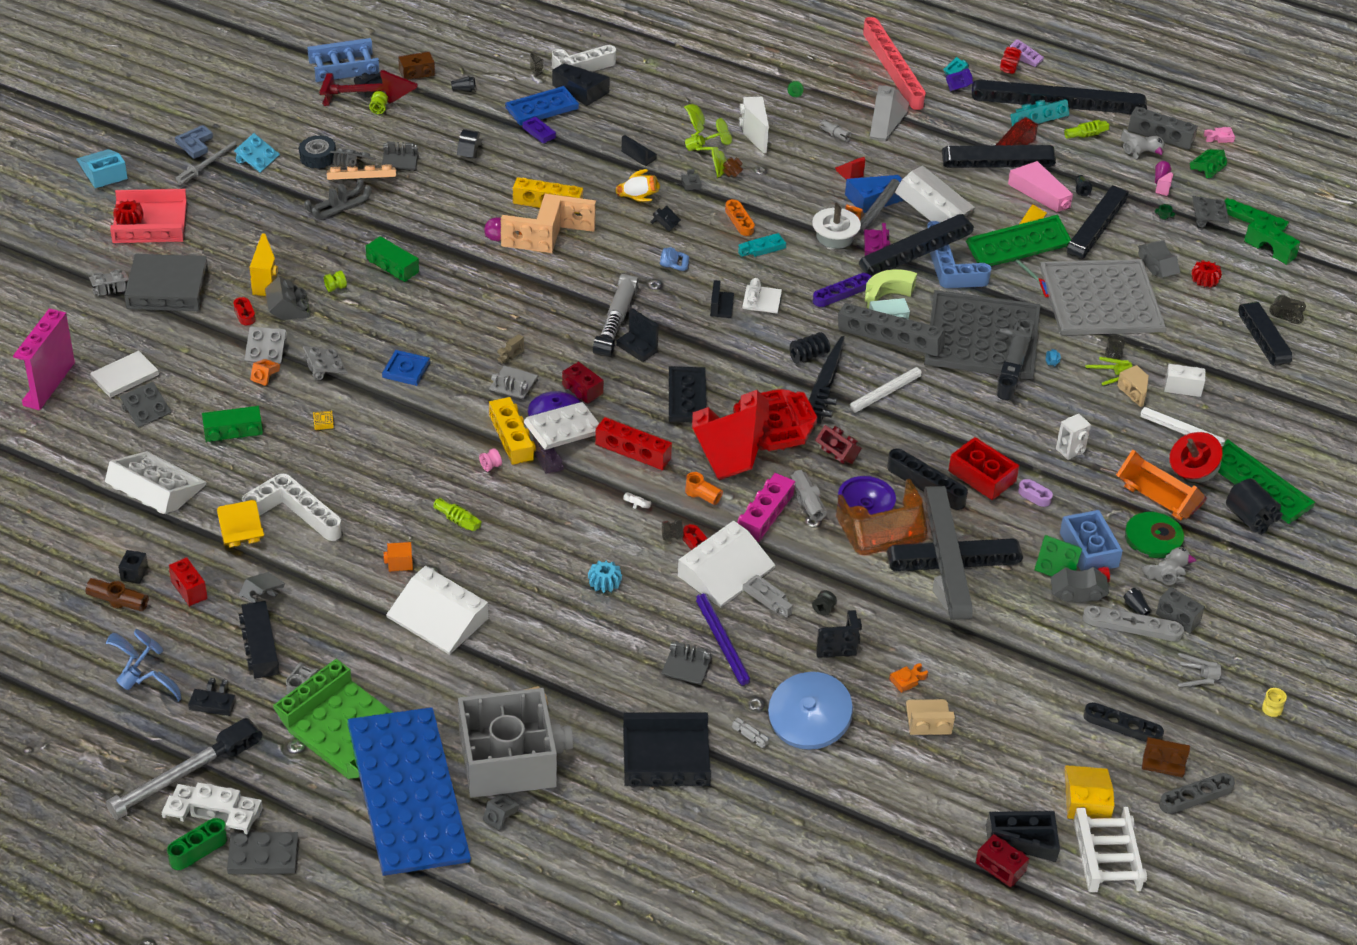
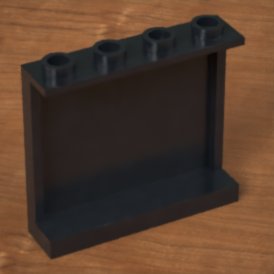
M623 712L624 786H710L708 712Z

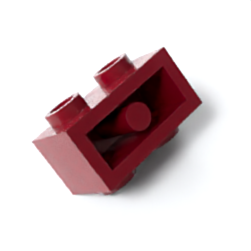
M579 361L562 371V385L585 403H589L604 394V380Z
M824 425L815 441L822 445L821 449L825 452L835 454V459L844 464L846 461L853 464L862 447L857 445L858 441L851 436H844V431L837 426L832 428Z
M993 834L978 849L975 863L1009 887H1012L1027 872L1030 858L1009 845L1004 839H1000Z

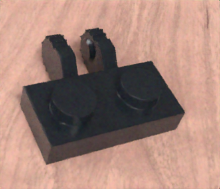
M365 72L361 76L362 79L355 77L353 80L355 85L383 83L380 73L371 76ZM377 91L357 93L363 96L364 98H367Z
M215 678L209 679L206 690L194 689L188 703L189 710L230 716L236 702V696L227 694L228 680H222L219 692H214L216 687Z

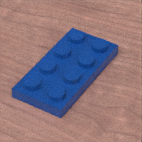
M564 86L505 103L506 109L520 126L523 125V122L535 116L542 120L579 109V103Z

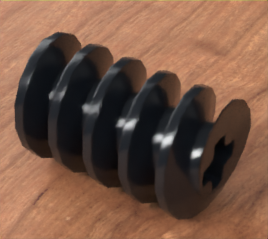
M822 332L800 338L797 341L794 340L789 346L790 356L795 364H798L800 361L804 362L806 358L810 360L812 356L816 358L818 354L821 356L824 353L828 354L831 349L828 338Z

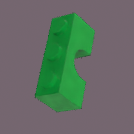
M1259 218L1248 225L1244 240L1257 249L1268 242L1274 250L1273 258L1285 265H1288L1297 257L1301 243L1294 237Z

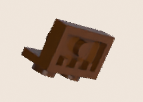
M1147 737L1143 752L1142 769L1184 777L1190 745Z

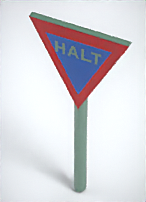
M1016 259L1015 261L1039 282L1044 297H1049L1045 281L1037 277L1020 260Z

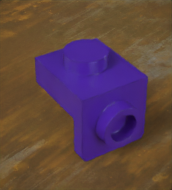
M969 68L945 76L950 92L973 84V76Z

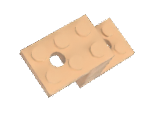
M545 194L537 219L502 215L501 246L553 253L560 227L595 231L596 200ZM574 212H579L582 216H577ZM515 231H520L522 235L516 234Z

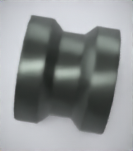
M822 590L813 601L812 607L820 615H829L832 607L837 603V598L832 592Z

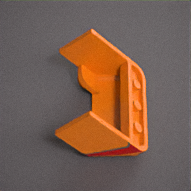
M1133 449L1116 474L1125 483L1124 487L1131 492L1136 490L1172 511L1171 515L1180 521L1182 519L1187 520L1207 499L1196 486L1191 488L1144 460Z

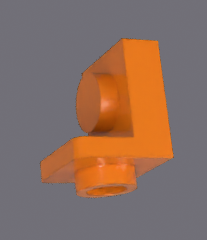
M267 359L253 363L250 380L264 386L268 385L269 376L279 372L281 364Z

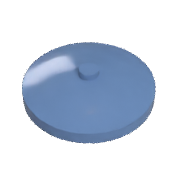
M820 672L800 673L786 679L772 694L768 709L770 723L776 735L790 746L809 750L823 748L836 742L845 734L853 717L852 700L847 688L833 676Z

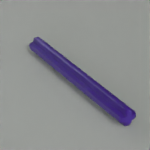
M704 593L698 594L696 602L738 682L742 686L749 684L750 676L707 595Z

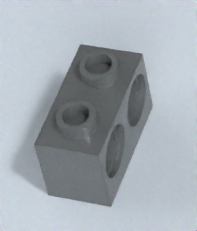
M1170 587L1160 597L1156 614L1166 620L1180 623L1184 627V631L1190 634L1201 623L1205 606Z

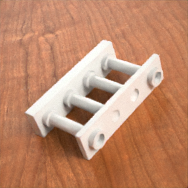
M1128 807L1123 808L1121 818L1098 819L1087 817L1085 808H1076L1073 822L1088 891L1098 892L1100 883L1115 880H1134L1136 890L1141 891L1143 882L1147 880V872L1145 868H1142L1133 830L1134 818L1130 815ZM1091 827H1122L1123 835L1094 836V834H1091L1090 829ZM1126 844L1128 853L1098 854V852H1095L1094 847L1095 845ZM1130 862L1132 871L1102 872V870H1099L1098 864Z

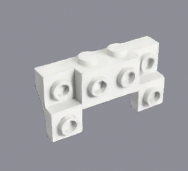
M197 783L196 787L177 784L173 796L169 795L162 811V817L180 818V821L184 822L190 811L191 817L207 820L220 818L226 823V830L235 828L244 830V833L248 834L253 822L259 818L263 807L262 800L241 796L240 790L203 783Z

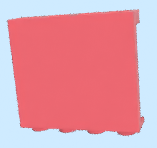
M186 189L115 190L116 204H120L121 201L135 200L136 203H140L144 216L142 223L135 225H119L114 217V223L110 228L112 243L183 242L187 209Z

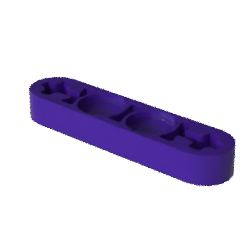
M861 273L819 289L813 293V304L818 307H824L866 290V284L871 275Z

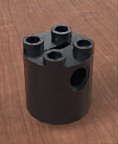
M1253 478L1235 484L1226 499V506L1248 525L1250 530L1259 534H1264L1273 522L1280 520L1283 515L1281 504L1272 498Z

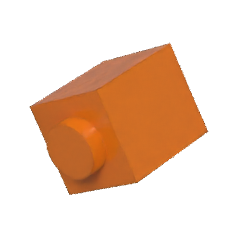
M411 542L387 543V552H384V564H388L389 572L413 570Z

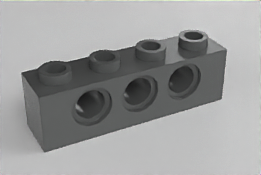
M1135 107L1130 116L1128 131L1146 137L1158 136L1165 143L1190 150L1195 141L1198 125L1165 116L1158 112L1149 111L1142 107Z

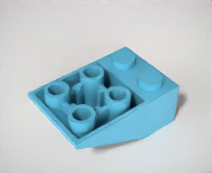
M107 149L77 158L78 163L94 188L128 179L125 161L119 153Z

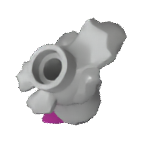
M1125 128L1122 130L1120 140L1124 142V151L1127 154L1133 153V157L1136 160L1139 158V154L1145 151L1162 155L1165 143L1161 137L1149 136L1144 138L1140 135L1129 133Z
M1177 547L1170 554L1166 555L1165 560L1161 561L1158 565H1145L1142 569L1149 580L1156 578L1157 581L1163 582L1166 585L1184 583L1185 577L1180 575H1186L1183 567L1196 562V559L1190 555L1187 549Z

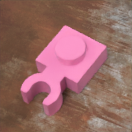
M1231 127L1215 128L1214 131L1207 129L1204 131V137L1207 136L1206 142L1217 140L1218 143H1228L1235 140Z

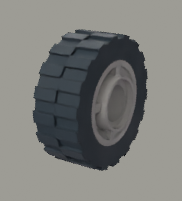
M315 135L304 139L299 144L300 161L306 167L319 169L334 163V153H330V151H336V145L332 138Z

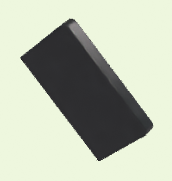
M622 136L621 152L644 166L657 160L656 153L628 136Z
M714 280L710 317L731 318L734 293L721 292V281Z

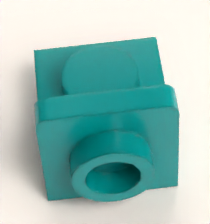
M956 57L943 71L946 75L967 69L969 64L965 60H960Z

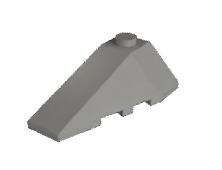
M878 86L869 139L886 141L894 132V128L901 123V119L906 117L909 102L895 87Z

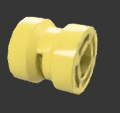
M1279 688L1268 689L1262 705L1263 712L1271 717L1280 716L1287 699L1286 693Z

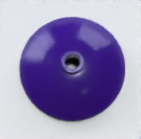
M546 392L531 401L528 406V417L580 403V400L566 392Z
M857 476L846 480L840 486L838 501L840 506L850 515L860 519L873 520L888 515L894 509L896 495L892 487L881 479L871 476Z

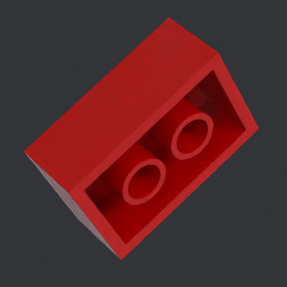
M974 437L951 454L948 471L989 499L994 500L1016 483L1019 465Z

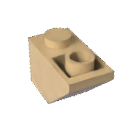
M1137 365L1120 372L1117 386L1132 401L1143 407L1149 375Z

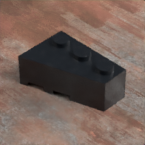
M563 63L552 69V86L555 88L564 86L575 100L588 106L609 93L610 77Z
M1055 811L989 812L986 822L987 839L994 834L1026 855L1052 862L1057 861L1060 844Z

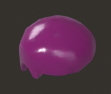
M500 217L487 221L484 227L485 237L492 241H501Z

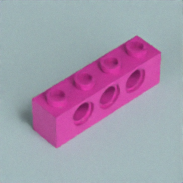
M774 473L770 479L766 480L764 488L757 492L755 500L748 504L746 512L739 516L737 523L748 530L757 542H760L793 497L795 481Z

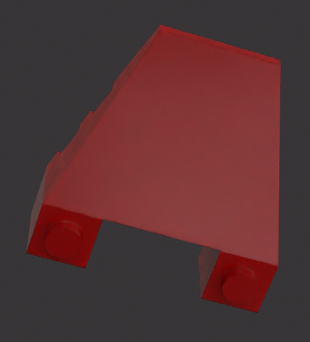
M758 390L741 395V411L722 418L709 407L693 412L692 428L719 480L753 468L759 449L757 444L759 438H762L764 433L762 428L764 422H767L769 418V401Z

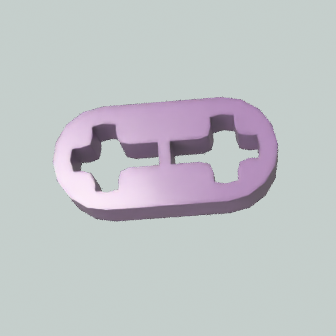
M1024 479L1019 484L1018 493L1022 497L1041 507H1047L1051 504L1053 494L1049 489L1030 479Z

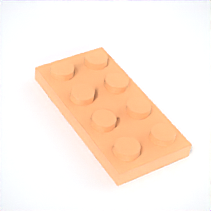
M392 164L382 165V168H375V165L364 166L365 169H358V166H347V169L341 170V167H330V170H327V180L396 177V169L392 167Z

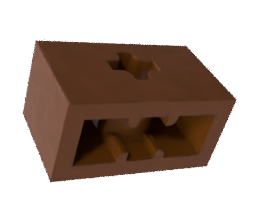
M430 51L398 56L399 71L402 78L411 80L435 76V62Z

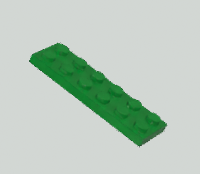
M1057 214L968 237L966 243L977 263H986L992 267L1016 259L1067 247L1071 238Z
M1229 439L1225 441V445L1222 447L1223 455L1218 473L1233 484L1250 478L1256 480L1272 498L1281 504V512L1283 513L1281 519L1288 524L1314 507L1315 501Z

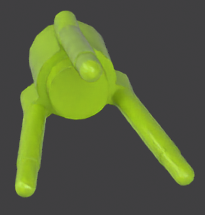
M1099 357V360L1116 364L1085 365L1086 368L1114 369L1116 375H1120V372L1133 367L1132 363L1128 360H1117L1107 357ZM1119 377L1102 382L1101 385L1104 386L1117 382Z

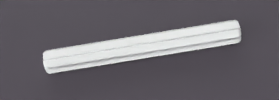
M918 367L909 370L850 403V409L854 413L862 410L921 377L922 371Z
M1144 407L1141 411V417L1184 435L1194 432L1209 433L1218 439L1222 447L1225 445V439L1147 407Z

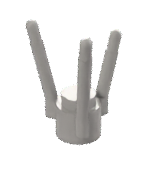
M1178 653L1179 657L1200 663L1195 664L1181 661L1180 665L1201 669V676L1205 677L1202 680L1179 683L1178 687L1214 684V680L1220 679L1221 665L1217 664V662H1209L1187 654Z

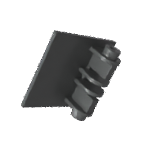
M387 141V143H383L382 165L392 164V167H395V169L415 170L418 154L417 144L405 142L404 148V142H402V147H399V142H397V147L395 142Z
M337 148V151H330V153H334L333 162L336 166L353 167L356 164L357 158L376 160V158L370 157L369 153H359L351 149Z
M1192 196L1195 218L1197 219L1196 223L1199 227H1204L1208 220L1229 224L1225 201L1205 198L1203 196Z
M150 382L120 396L123 402L121 404L122 409L129 412L138 428L172 413L154 382Z
M675 641V643L671 642V651L661 675L701 685L713 654L706 648L697 647L696 649L694 645L691 649L690 644H687L685 647V644Z

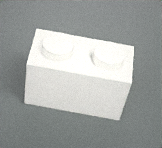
M1169 364L1165 377L1164 392L1201 397L1205 383V369Z

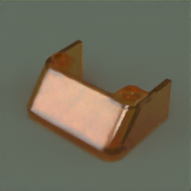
M906 479L903 498L904 507L870 515L868 510L862 506L849 507L843 495H838L836 518L853 549L860 555L886 551L892 545L920 543L926 540L928 533L923 501L911 479Z

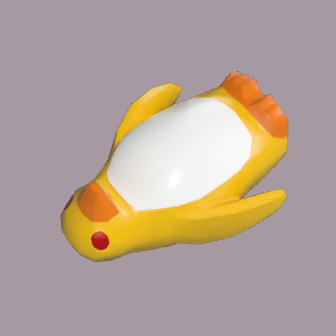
M648 169L635 172L626 182L617 185L615 192L619 197H629L638 202H651L652 199L644 197L659 192L660 184L656 176L642 175L648 171Z

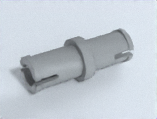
M823 120L820 123L824 125H820V129L830 133L832 137H838L845 142L850 140V137H847V135L851 136V132L842 129L840 125H834L827 120Z

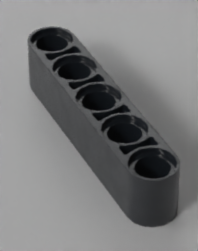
M1259 302L1240 304L1238 309L1239 316L1270 364L1276 366L1291 363L1292 352L1261 304Z
M895 448L890 450L887 464L888 471L923 492L925 487L945 486L950 508L954 510L965 508L968 489L964 485L902 449Z

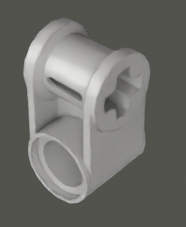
M300 662L286 679L287 695L319 672L320 669L309 668L305 663Z

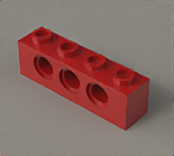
M604 417L596 427L595 445L662 471L671 460L672 442Z

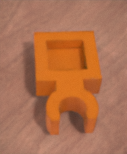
M918 663L914 665L912 670L906 666L891 673L889 680L902 693L917 686L919 680H925L928 677V671L919 672L922 669V664Z

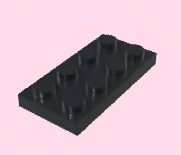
M669 366V422L692 423L693 412L706 408L705 367Z

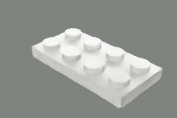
M583 402L532 415L524 420L525 425L544 450L595 436L596 427L599 425V422Z

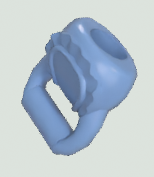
M672 247L662 250L660 265L662 267H671L679 271H686L688 269V255L678 252ZM679 257H682L681 266L677 265Z

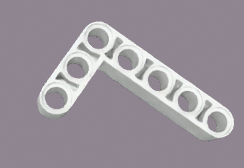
M287 474L276 475L246 493L242 498L243 502L256 501L259 516L283 502L325 539L336 541L342 536L341 519Z

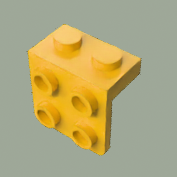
M255 500L219 506L217 508L224 546L229 545V548L241 546L242 542L248 541L249 544L261 542L260 539L264 538Z

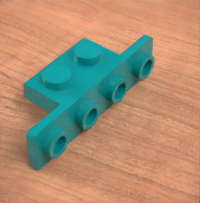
M1039 100L1034 105L1024 104L1022 108L1016 109L1015 113L1010 114L1012 129L1016 130L1069 116L1068 101L1061 100L1048 103L1045 100Z

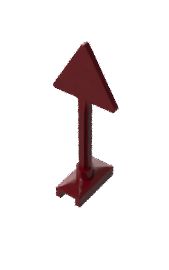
M381 70L382 84L339 85L335 83L333 73H326L319 94L325 95L322 103L323 106H329L334 94L385 91V94L388 96V104H391L416 89L418 84Z

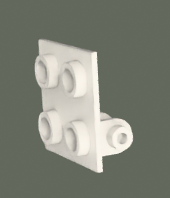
M754 278L751 280L750 285L746 287L742 309L778 313L782 289L761 287L760 280Z

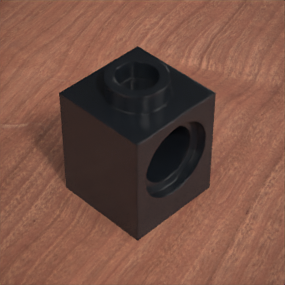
M132 550L126 551L118 566L121 581L141 583L148 569L146 553Z

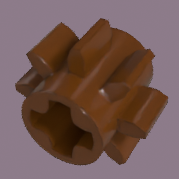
M730 157L723 163L725 167L723 172L728 177L731 175L736 177L743 170L741 167L743 163L737 157L735 159Z

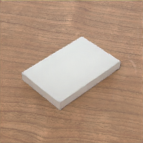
M137 351L91 372L90 375L91 379L111 398L158 376L159 372L140 351Z

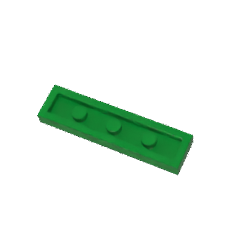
M1225 199L1229 216L1250 224L1259 218L1282 232H1285L1289 226V221L1281 217H1276L1233 199Z

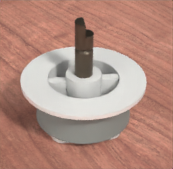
M837 202L835 203V208L819 211L812 220L813 228L817 232V240L826 246L827 249L849 246L861 227L859 218L854 213L842 209Z

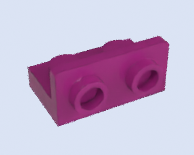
M882 223L881 230H864L865 256L890 245L889 229H886V223Z

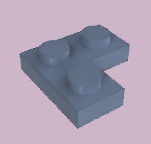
M202 125L176 136L175 143L192 158H197L208 153V147L204 142L212 139L213 133Z

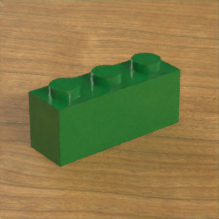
M381 236L365 246L366 260L404 282L419 272V258Z
M259 406L202 413L205 442L263 435Z

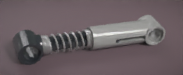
M626 274L620 275L618 288L608 310V318L600 336L595 337L593 354L612 356L615 346L614 338L620 323L624 321L633 295L638 291L639 277Z

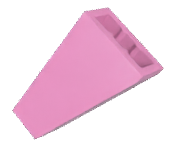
M1038 161L1010 170L1008 184L1055 212L1071 208L1073 194Z

